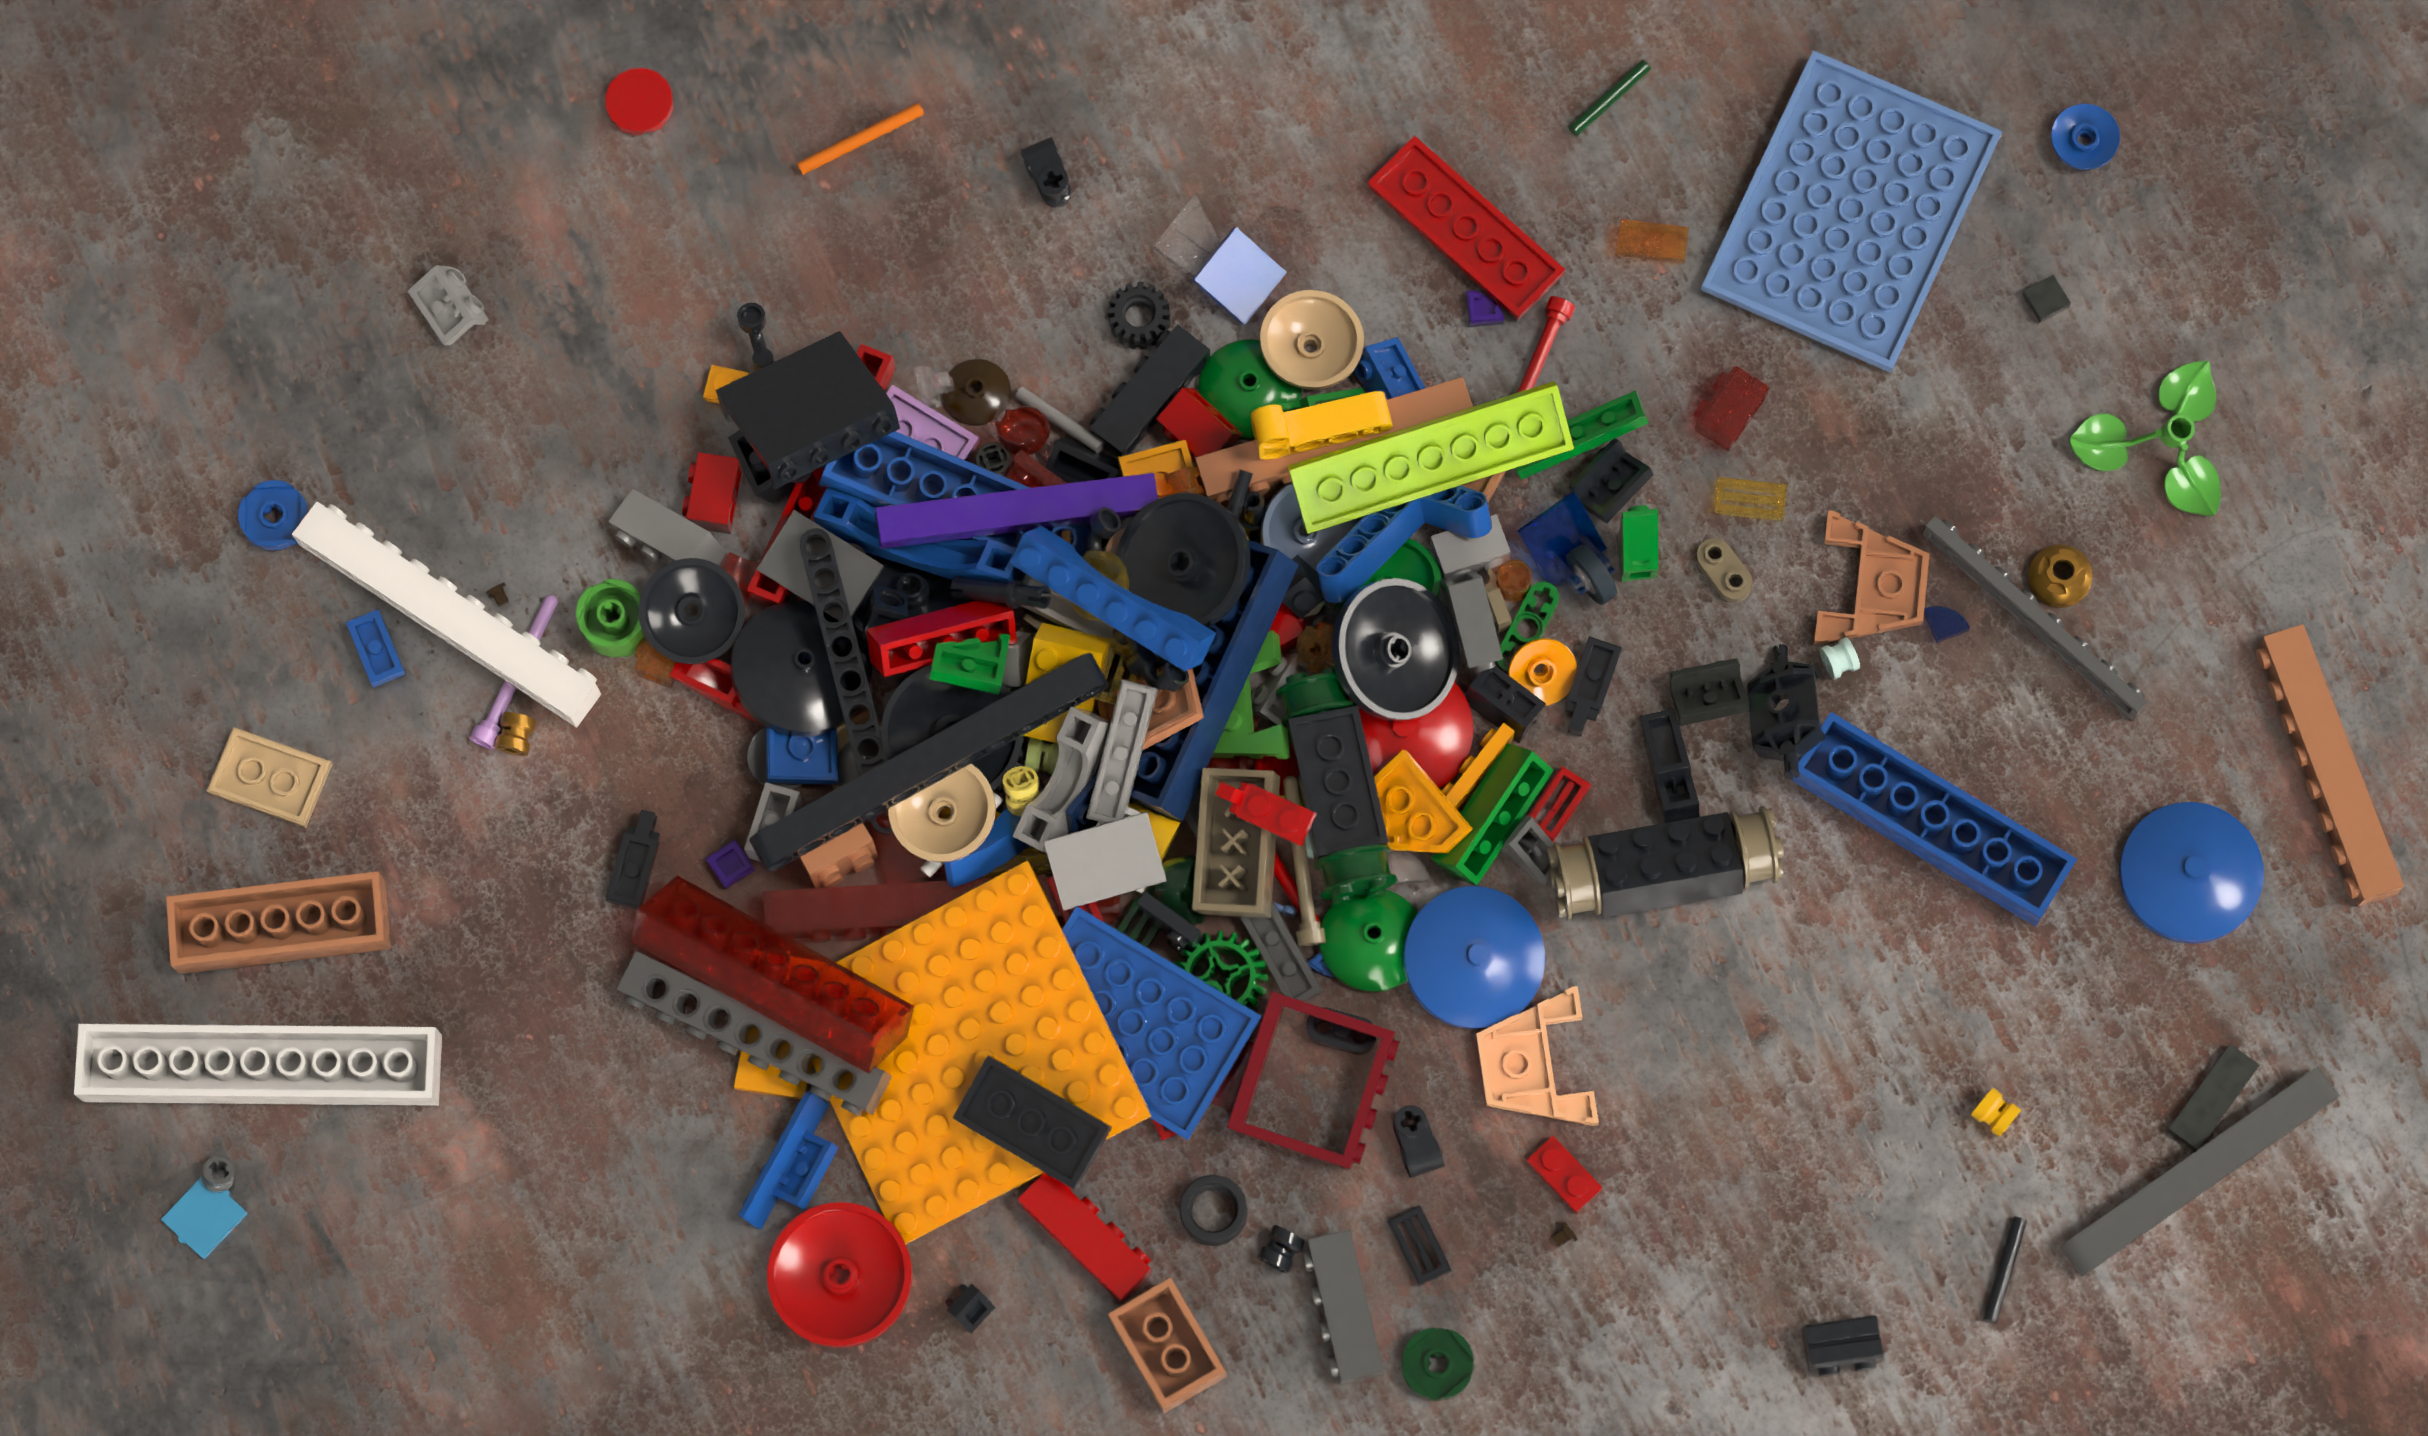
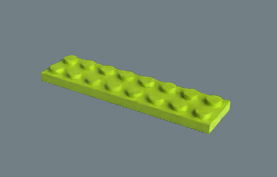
M1555 381L1304 460L1289 465L1287 468L1307 534L1573 450L1574 446L1558 386Z

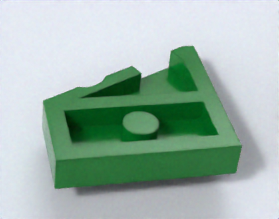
M1001 634L997 641L981 643L979 638L965 639L959 643L953 641L937 643L929 679L999 694L1010 635Z

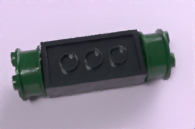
M1330 667L1320 671L1321 674L1308 677L1305 673L1288 676L1286 678L1287 684L1279 687L1275 693L1277 698L1283 700L1286 717L1282 719V725L1288 729L1289 748L1302 807L1316 813L1308 834L1315 861L1314 868L1321 871L1324 889L1320 892L1322 899L1331 900V905L1336 906L1352 901V897L1366 895L1367 899L1384 896L1387 894L1386 888L1394 885L1398 879L1396 875L1391 874L1387 855L1391 853V848L1387 845L1388 837L1359 707L1343 689L1335 668Z

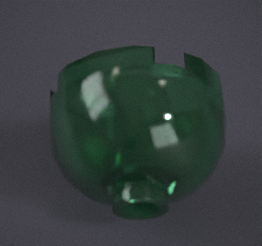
M1174 856L1162 864L1167 881L1148 886V894L1193 926H1197L1196 924H1202L1205 921L1207 915H1201L1192 910L1196 856Z

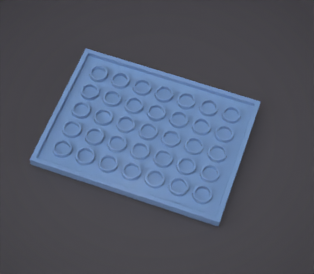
M1813 50L1702 284L1701 291L1892 373L2001 137L2002 131Z

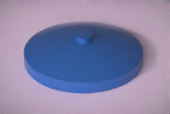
M2174 803L2150 813L2141 820L2128 837L2119 862L2121 890L2128 907L2135 917L2155 934L2180 943L2197 944L2210 942L2233 932L2254 910L2263 887L2264 868L2262 856L2251 833L2237 818L2228 812L2205 803Z
M1465 886L1438 895L1416 914L1405 936L1402 964L1410 991L1429 1014L1454 1027L1485 1029L1515 1014H1519L1531 1002L1543 978L1545 949L1537 924L1519 902L1495 889Z

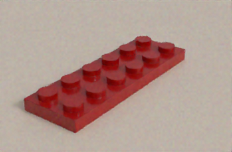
M1415 135L1367 182V187L1517 321L1565 274L1566 269Z

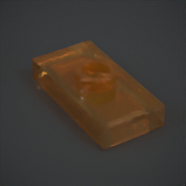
M1620 219L1616 255L1684 263L1689 227Z

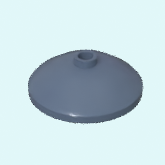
M1289 483L1271 498L1265 508L1260 527L1262 545L1278 549L1290 559L1299 555L1317 571L1316 567L1319 561L1361 518L1307 534L1306 532L1305 535H1301L1299 527L1303 524L1293 485Z

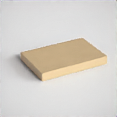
M233 727L207 792L210 795L306 828L332 763L329 760Z

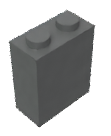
M1469 571L1440 579L1446 608L1454 623L1458 637L1460 661L1468 668L1474 667L1476 672L1494 668L1496 666L1495 661L1502 660L1503 657L1483 578L1475 571Z

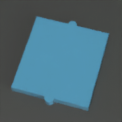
M201 1176L161 1220L179 1236L178 1241L180 1243H187L199 1256L205 1259L248 1213L230 1197L231 1193L229 1190L219 1193L209 1191L204 1186Z

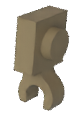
M1488 569L1487 577L1489 583L1484 586L1497 634L1509 630L1512 619L1501 591L1497 587L1495 572L1492 569Z

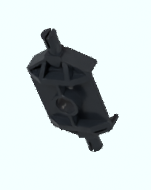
M1779 644V648L1777 645L1773 647L1774 662L1770 663L1771 666L1747 684L1752 747L1759 757L1784 761V777L1794 779L1793 775L1795 778L1800 776L1798 768L1799 757L1805 755L1825 739V734L1820 728L1815 677L1817 679L1820 676L1813 665L1789 662L1788 647L1784 644ZM1789 700L1783 709L1774 710L1780 701Z

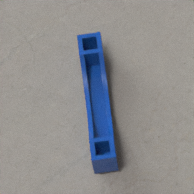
M826 488L813 516L816 524L847 543L859 545L867 553L951 580L956 576H960L963 578L1009 583L1013 580H1021L1024 573L1010 564L1017 548L990 539L978 541L957 539L879 549L878 528L874 516L875 508L858 497L830 488Z
M1043 526L1023 534L1011 559V565L1183 671H1187L1203 662L1216 635L1214 631L1188 615L1154 604L1117 585L1088 564L1069 542Z

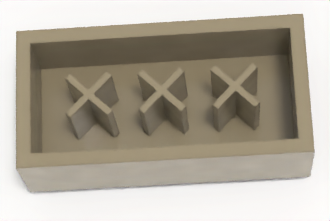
M1202 768L1192 910L1201 915L1271 918L1276 835L1238 818L1236 814L1229 811L1232 803L1218 797L1215 793L1220 782H1224L1239 789L1242 782H1245L1279 796L1280 776L1273 771Z

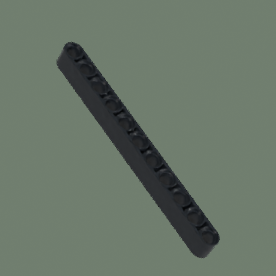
M1083 654L755 833L749 841L765 872L775 871L1067 712L1070 707H1076L1098 695L1108 687L1109 683L1093 654Z

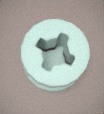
M1847 637L1839 639L1837 645L1832 647L1825 645L1819 649L1823 664L1833 680L1840 678L1845 671L1850 670L1854 672L1860 669L1857 653Z

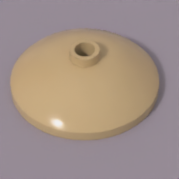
M1318 290L1298 291L1280 299L1266 314L1260 332L1261 352L1270 370L1287 384L1308 390L1325 389L1345 380L1357 367L1364 347L1362 325L1354 310L1339 297ZM1313 345L1316 351L1307 352L1304 346Z
M970 764L889 808L888 814L895 836L909 852L919 858L932 862H950L971 854L985 841L994 823L996 803L993 790L986 777L974 765ZM944 808L951 810V815L948 819L939 818V813Z

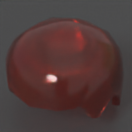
M1027 406L1013 410L1007 409L1001 421L995 422L1000 444L1010 454L1020 457L1031 456L1042 449L1051 432L1047 417L1037 408Z

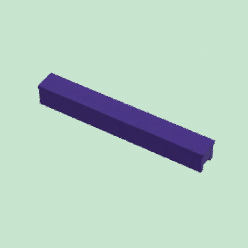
M1154 473L876 507L874 516L878 528L879 549L1028 531L1041 526L1051 528L1090 523V518L1103 507L1112 509L1120 519L1135 517L1144 507L1157 500L1158 495Z

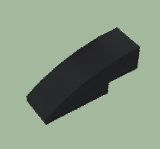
M1675 709L1641 715L1640 722L1664 823L1700 817L1699 800L1691 776V765Z

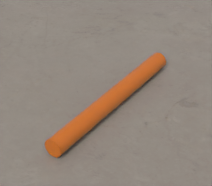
M916 103L796 164L801 174L804 175L924 115L920 104Z

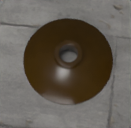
M983 359L967 360L955 366L945 378L942 389L943 402L947 411L957 421L970 426L987 425L996 421L1007 410L1011 400L1010 381L1006 373L991 361ZM973 384H980L983 388L979 393H972L970 387Z

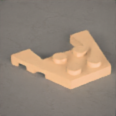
M1578 986L1571 987L1551 999L1548 998L1538 1003L1533 1008L1520 1014H1515L1476 1033L1486 1106L1591 1126L1598 1125L1594 1091L1556 1095L1546 1025L1582 1020Z

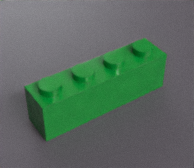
M1507 743L1460 813L1473 830L1449 853H1434L1431 859L1452 878L1477 886L1502 849L1505 841L1510 837L1554 770L1533 750Z

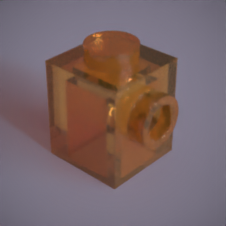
M642 638L636 650V658L639 659L635 669L638 676L672 688L675 679L670 677V673L676 661L660 654L651 646L647 639Z

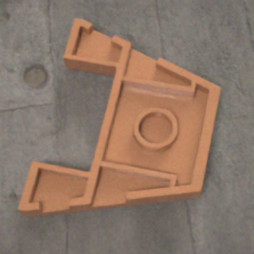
M1828 510L1824 544L1860 548L1854 614L1817 611L1813 645L1837 642L1844 637L1852 639L1922 625L1930 554L1891 536L1881 535L1870 530L1869 526L1860 522L1854 523L1841 517V514Z

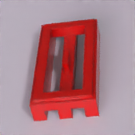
M1561 766L1528 815L1536 820L1564 777L1569 779V782L1541 824H1538L1553 843L1592 785ZM1577 784L1581 787L1550 832L1547 830V827Z

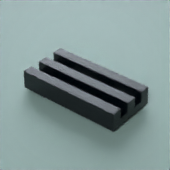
M1420 1205L1387 1221L1419 1287L1428 1281H1433L1439 1276L1451 1272L1450 1265ZM1414 1216L1417 1217L1441 1266L1437 1269H1434L1410 1218ZM1402 1222L1428 1272L1422 1275L1398 1226Z

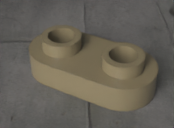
M1710 538L1702 542L1696 555V562L1700 570L1725 601L1739 603L1749 596L1753 585L1752 576L1724 540ZM1717 550L1721 557L1719 559H1711L1708 552ZM1735 577L1740 579L1742 584L1739 587H1733L1730 585L1729 580Z

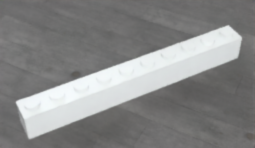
M316 501L292 533L299 546L576 728L601 695L600 690L595 684L597 679L583 668L576 671L567 665L569 663L568 659L559 652L552 649L548 653L539 647L541 642L526 631L522 634L517 633L511 629L513 624L501 614L495 613L494 616L488 614L483 610L485 608L484 604L469 594L466 598L455 592L457 587L442 576L438 580L428 574L430 570L420 561L414 558L410 562L400 556L402 551L387 540L383 543L378 542L372 538L374 533L365 525L357 522L354 526L345 520L347 515L336 506L330 504L326 508Z

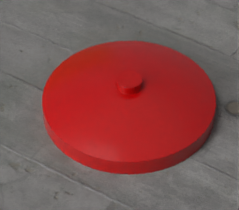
M1455 681L1441 704L1428 714L1418 718L1388 721L1374 717L1359 708L1374 777L1402 750L1409 752L1441 790L1458 775L1460 768L1469 756L1474 732L1473 718L1469 703Z
M848 1202L819 1205L794 1218L778 1236L771 1250L767 1266L769 1295L783 1322L803 1339L830 1348H848L862 1345L886 1332L903 1312L912 1287V1262L908 1248L898 1230L878 1212L868 1207Z

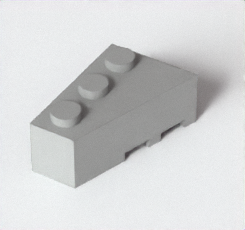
M633 488L608 521L617 531L615 535L617 540L629 548L636 546L644 556L655 563L659 561L666 565L678 559L699 558L711 561L727 572L735 563L709 531Z

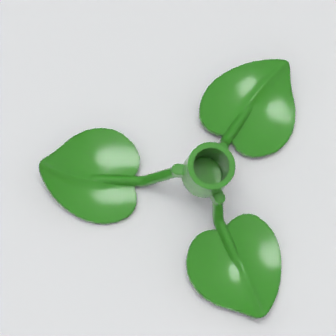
M2198 361L2183 365L2163 379L2158 390V401L2164 409L2174 411L2173 417L2166 421L2160 429L2131 440H2125L2127 431L2123 422L2114 415L2102 413L2085 420L2069 437V444L2075 455L2087 466L2104 472L2117 470L2126 464L2128 460L2126 447L2154 438H2160L2162 443L2168 447H2178L2177 463L2179 467L2171 469L2164 479V491L2167 499L2174 507L2184 512L2209 517L2217 513L2221 499L2219 477L2213 464L2206 458L2198 455L2191 457L2186 463L2184 462L2185 451L2188 449L2186 442L2192 438L2195 432L2193 422H2199L2207 418L2214 410L2216 404V390L2208 361Z

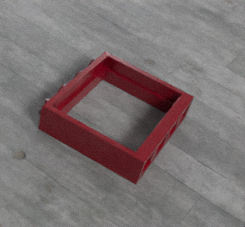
M1272 991L1227 1128L1352 1170L1353 1163L1360 1165L1365 1152L1366 1144L1361 1142L1364 1130H1372L1378 1110L1372 1108L1376 1094L1383 1096L1389 1075L1383 1074L1387 1060L1394 1062L1400 1041L1394 1039L1396 1032ZM1284 1007L1381 1039L1343 1155L1246 1123Z

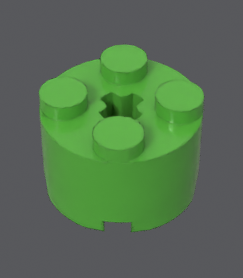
M619 579L603 580V582L587 588L577 603L576 618L579 629L587 644L595 652L603 656H632L647 640L639 621L638 608L641 594L633 585ZM616 614H619L620 618L618 620H614L612 623L608 622V617L615 618Z

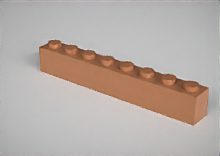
M2304 624L2263 636L2258 644L2259 649H2256L2257 660L2262 669H2267L2271 680L2268 682L2271 697L2275 702L2279 701L2283 711V714H2281L2282 726L2285 732L2293 737L2296 745L2293 747L2295 760L2298 766H2304L2308 777L2306 788L2312 800L2316 799L2321 811L2318 813L2319 822L2325 833L2329 832L2332 839L2331 853L2336 865H2342L2346 876L2343 883L2350 899L2354 898L2357 907L2398 894L2404 887L2403 881Z

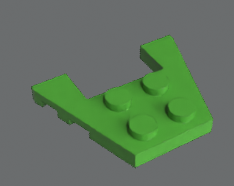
M1273 630L1268 632L1249 675L1282 664L1279 635ZM1248 676L1211 758L1249 756L1252 759H1263L1264 756H1275L1277 759L1290 758L1287 728L1280 724L1254 733L1250 677Z

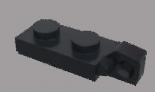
M1590 636L1588 637L1566 702L1565 712L1573 714L1568 733L1581 737L1587 719L1596 721L1605 701L1622 647Z
M641 809L637 827L629 826L627 833L624 832L606 895L608 903L637 910L642 909L660 845V833L654 832L658 817L654 812Z

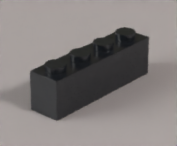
M1178 324L1171 332L1167 330L1160 336L1156 342L1155 347L1157 349L1149 358L1144 356L1138 362L1133 371L1135 375L1128 383L1122 382L1112 394L1111 398L1113 401L1106 409L1100 408L1090 420V425H1092L1090 432L1104 441L1105 445L1103 448L1116 458L1129 455L1136 449L1158 423V416L1182 388H1187L1210 359V349Z

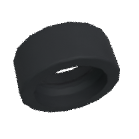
M1213 1174L1199 1177L1188 1185L1181 1196L1179 1212L1182 1226L1191 1238L1200 1244L1218 1246L1227 1244L1238 1237L1245 1227L1248 1208L1245 1195L1238 1184L1227 1177ZM1212 1189L1223 1191L1229 1195L1235 1207L1234 1218L1231 1223L1224 1229L1214 1232L1204 1230L1198 1226L1192 1214L1193 1203L1198 1195Z

